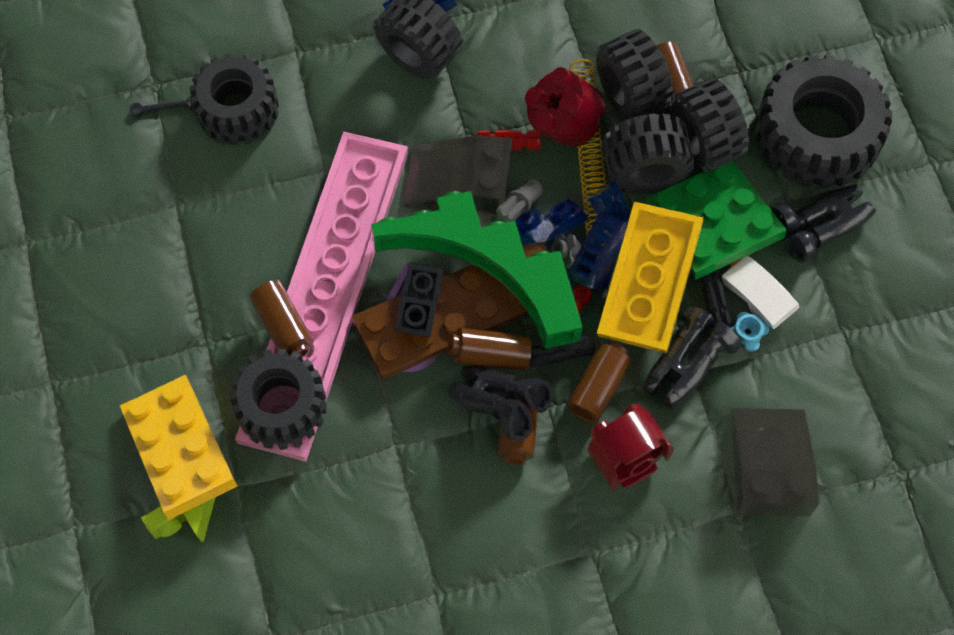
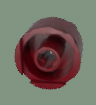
M558 67L553 72L544 76L536 86L531 87L525 94L527 117L531 126L562 146L577 147L590 140L600 127L597 123L600 114L604 115L605 101L601 92L572 71L563 67Z
M640 404L628 407L621 417L611 423L603 421L597 424L590 431L593 439L587 448V452L610 487L617 490L618 483L623 488H628L643 481L659 469L655 463L662 456L667 461L674 451L672 444L650 412L643 409Z

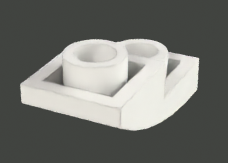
M749 256L744 257L722 275L724 285L748 303L749 311L758 316L772 329H775L799 309V304L791 294Z

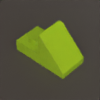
M215 498L170 520L165 516L161 506L141 517V519L155 539L160 536L168 537L180 530L183 522L188 521L196 536L203 542Z

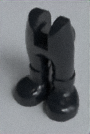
M858 184L834 190L820 197L807 207L796 210V213L786 204H779L772 208V212L786 228V237L780 241L788 239L786 248L792 258L800 263L811 260L815 256L816 248L825 246L828 242L862 226L876 213V209L870 201L852 208L851 204L863 194ZM831 218L829 221L810 229L809 232L800 231L811 227L823 219Z
M689 306L683 312L682 320L685 324V329H681L676 335V339L669 345L667 354L662 353L651 368L643 387V391L653 396L666 380L672 383L674 387L663 402V405L670 410L675 409L694 392L704 379L710 366L718 359L720 351L734 354L742 346L739 337L726 324L717 322L707 340L700 345L695 355L686 365H682L690 350L698 343V339L706 334L714 323L711 314L695 306Z
M477 365L464 366L460 371L464 379L473 385L472 387L453 381L447 389L449 397L460 406L476 413L488 414L500 419L505 436L519 442L525 440L532 430L533 422L528 409L543 413L549 408L553 399L552 387L544 380L538 378L521 380L514 375H507ZM494 393L502 394L511 399H505L503 396Z

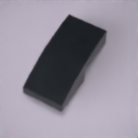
M408 264L395 332L431 337L444 269Z

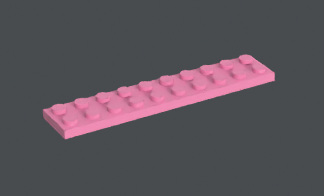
M344 131L287 290L288 296L314 340L313 345L310 347L311 351L302 359L303 361L306 359L310 360L313 363L314 369L318 371L326 398L328 397L352 325V316L356 313L375 255L371 224L387 218L408 155L407 146ZM270 339L267 350H271L272 355L278 354V349L273 340ZM290 386L274 387L262 397L259 409L271 414L285 412L296 403L300 392ZM240 426L235 440L237 444L306 462L315 435L311 439L305 435L301 438L303 444L295 447L294 442L287 443L288 449L280 450L277 444H274L272 449L264 448L261 441L258 444L253 442ZM317 426L313 427L315 434L318 428Z

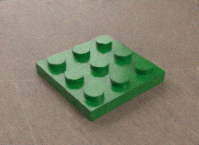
M734 161L710 172L697 174L643 199V204L703 217V224L689 271L694 280L786 237V228Z

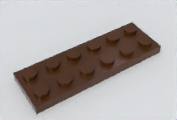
M540 236L522 242L526 258L536 252L548 251ZM471 264L443 277L430 338L395 332L402 295L353 315L352 323L383 381L448 352L449 337L451 334H455L459 327L495 331L527 317L529 314L522 303L501 282L481 268Z

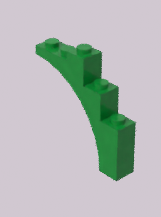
M458 191L449 192L443 197L437 198V210L433 212L422 210L414 213L412 216L398 219L387 217L371 224L372 242L375 252L397 249L433 251L459 258L481 268L497 279L522 303L535 323L545 349L579 342L583 327L561 252L550 253L549 251H540L526 258L515 221L506 223L504 221H495L481 228L471 191L464 193Z

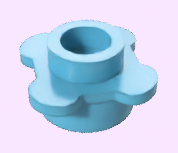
M748 312L739 313L735 326L730 328L739 337L746 350L750 352L759 349L760 339L769 332V326L758 316ZM745 330H751V334H746Z

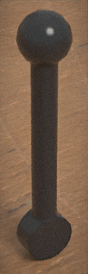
M189 96L186 100L146 106L134 103L130 106V112L133 117H141L144 112L186 106L194 109L190 99L192 97Z

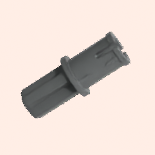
M530 179L529 181L526 180L518 190L509 192L506 196V201L496 209L495 221L511 222L515 221L519 216L527 214L531 209V205L543 194L541 184L537 180Z

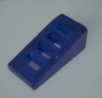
M599 213L570 268L568 278L588 288L607 290L628 223L604 213ZM606 228L612 230L610 236L604 234ZM602 242L605 243L603 248L600 247Z

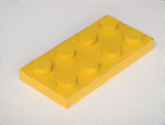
M634 202L597 330L598 337L667 354L703 224V217Z
M186 375L120 405L159 503L168 520L237 487Z

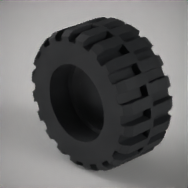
M817 55L805 57L803 62H800L798 59L788 63L786 69H779L773 75L772 81L768 83L757 113L755 136L760 142L759 150L762 156L770 157L768 164L774 170L781 169L784 172L783 177L790 181L793 178L802 181L801 185L811 187L813 183L819 184V188H831L833 183H837V186L840 187L850 184L852 178L859 179L866 173L868 168L873 166L889 135L892 111L889 109L891 105L887 93H881L883 85L877 78L872 79L870 77L871 72L862 66L859 69L853 65L854 61L844 58V61L836 60L833 55H824L822 59H818ZM806 106L829 108L844 118L849 125L851 133L839 138H824L814 135L801 126L794 115V111Z

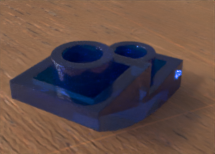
M568 198L564 202L554 205L545 216L536 208L520 215L516 220V226L521 242L523 244H533L558 237L588 220V217L580 206Z

